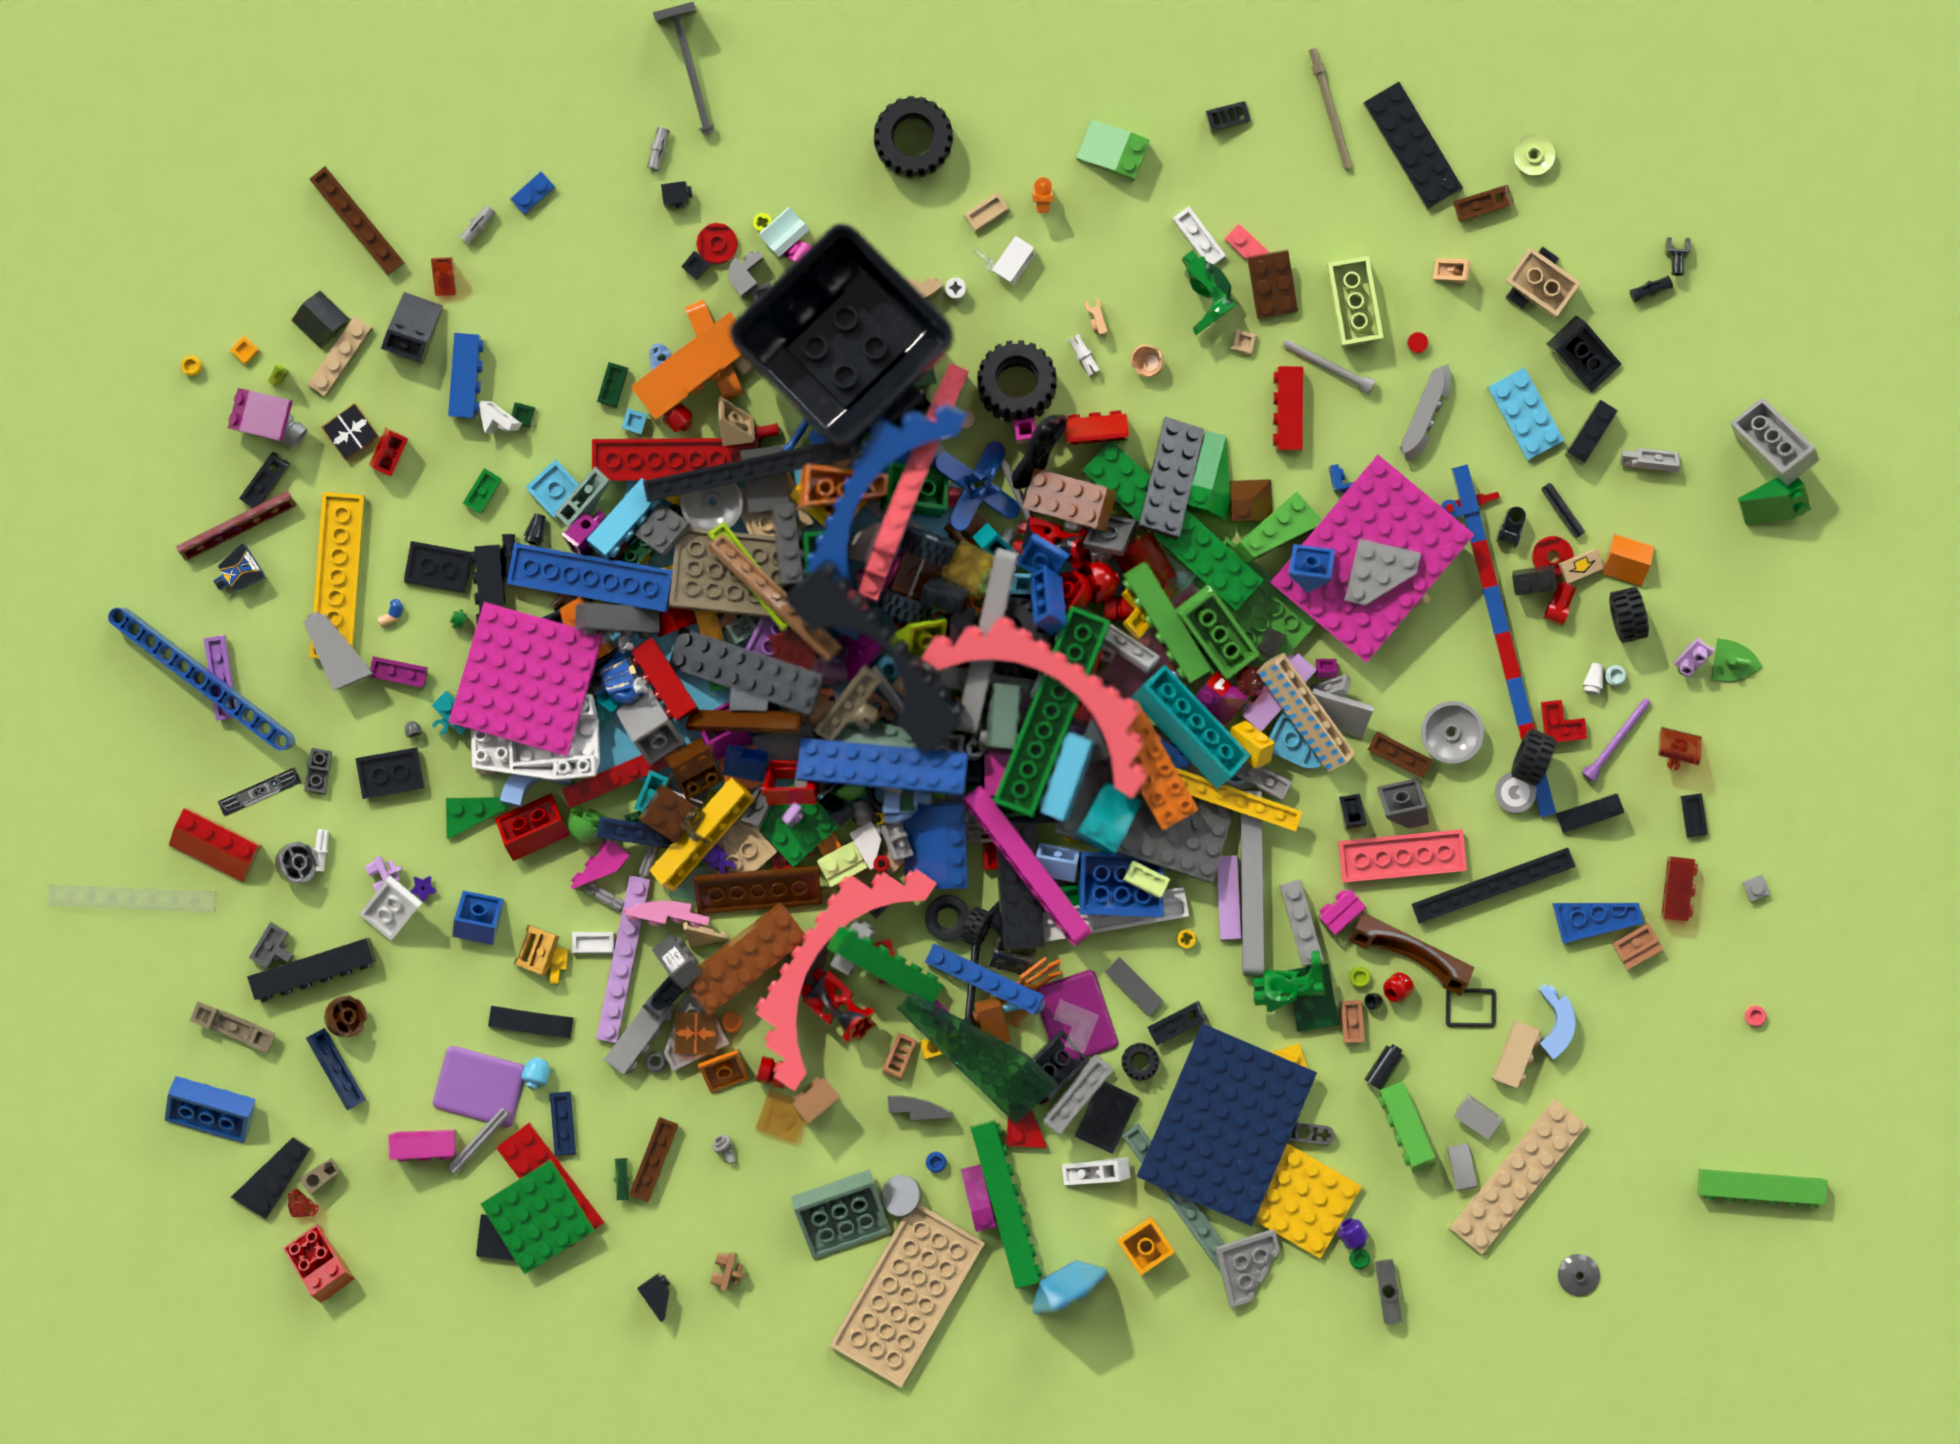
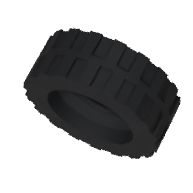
M951 895L940 896L928 906L925 914V924L928 931L935 938L942 941L957 940L962 937V929L965 926L964 923L967 921L970 911L965 902L960 898ZM952 908L957 912L958 922L953 928H943L938 923V914L942 909Z

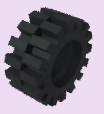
M978 906L974 907V910L972 909L971 914L968 915V919L964 923L965 926L962 929L961 940L979 947L985 940V936H987L988 930L991 927L993 913Z
M1136 1043L1130 1045L1124 1051L1121 1063L1123 1070L1130 1078L1138 1081L1148 1080L1158 1070L1159 1056L1152 1046L1146 1043ZM1137 1054H1144L1148 1057V1066L1143 1070L1136 1069L1132 1064V1059Z

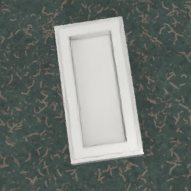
M572 932V953H614V932Z

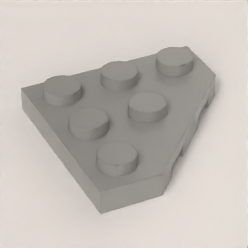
M1359 539L1345 600L1366 605L1416 574L1421 553Z
M691 993L683 997L678 1013L707 1014ZM717 1016L715 1051L730 1044ZM675 1019L664 1050L672 1071L710 1054L676 1053Z
M1274 1229L1215 1247L1228 1305L1231 1308L1252 1300L1255 1295L1254 1291L1267 1274L1271 1261L1279 1253L1280 1248Z

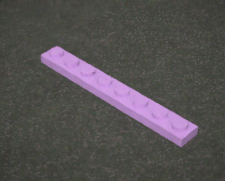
M629 876L623 910L632 905L646 902L651 879ZM623 910L596 1039L614 1043L618 1041L642 924V918H640L639 922L627 919L628 915L623 914Z

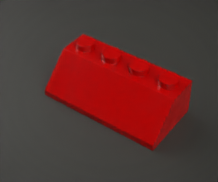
M183 808L169 841V846L241 882H244L262 846L189 808Z

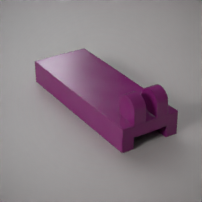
M373 656L370 668L374 675L369 677L424 688L427 683L426 676H428L429 672H427L428 667Z

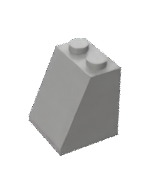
M650 688L645 695L639 696L632 703H626L615 710L631 740L649 765L685 743Z

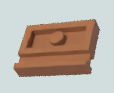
M1649 923L1612 943L1626 970L1664 950Z

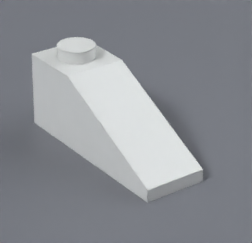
M1128 1157L1062 1165L1064 1185L1116 1182L1131 1178Z

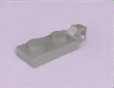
M1638 448L1637 451L1622 450L1620 464L1627 467L1678 472L1679 453Z

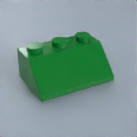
M890 463L887 465L885 474H889L887 495L880 500V510H889L906 468L905 464ZM929 468L911 514L941 518L947 510L948 478L936 469Z

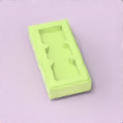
M1132 861L1123 879L1160 899L1170 881L1169 878L1135 861Z

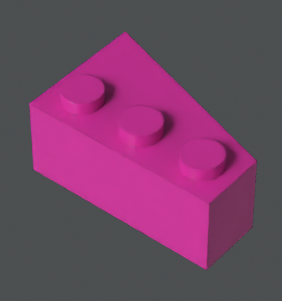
M456 1129L400 1131L388 1134L389 1160L397 1159V1162L410 1161V1158H418V1161H429L431 1157H439V1160H451L452 1156L457 1154Z

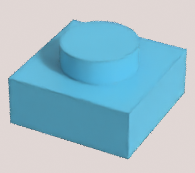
M627 408L622 429L642 435L648 414Z

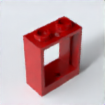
M769 760L768 769H765L764 772L766 782L762 784V796L766 797L767 805L817 804L820 783L807 781L806 787L776 788L777 779L796 778L798 760Z

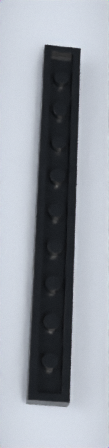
M828 442L645 480L643 481L646 500L650 502L801 470L806 464L819 466L852 459L850 447L838 448Z

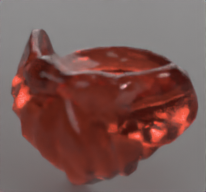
M298 1188L288 1193V1208L292 1218L315 1216L317 1214L319 1206L313 1203L311 1199H308Z

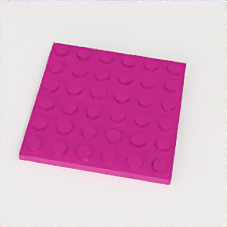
M484 602L449 723L569 756L603 635L597 633L583 634V631L576 630V627Z

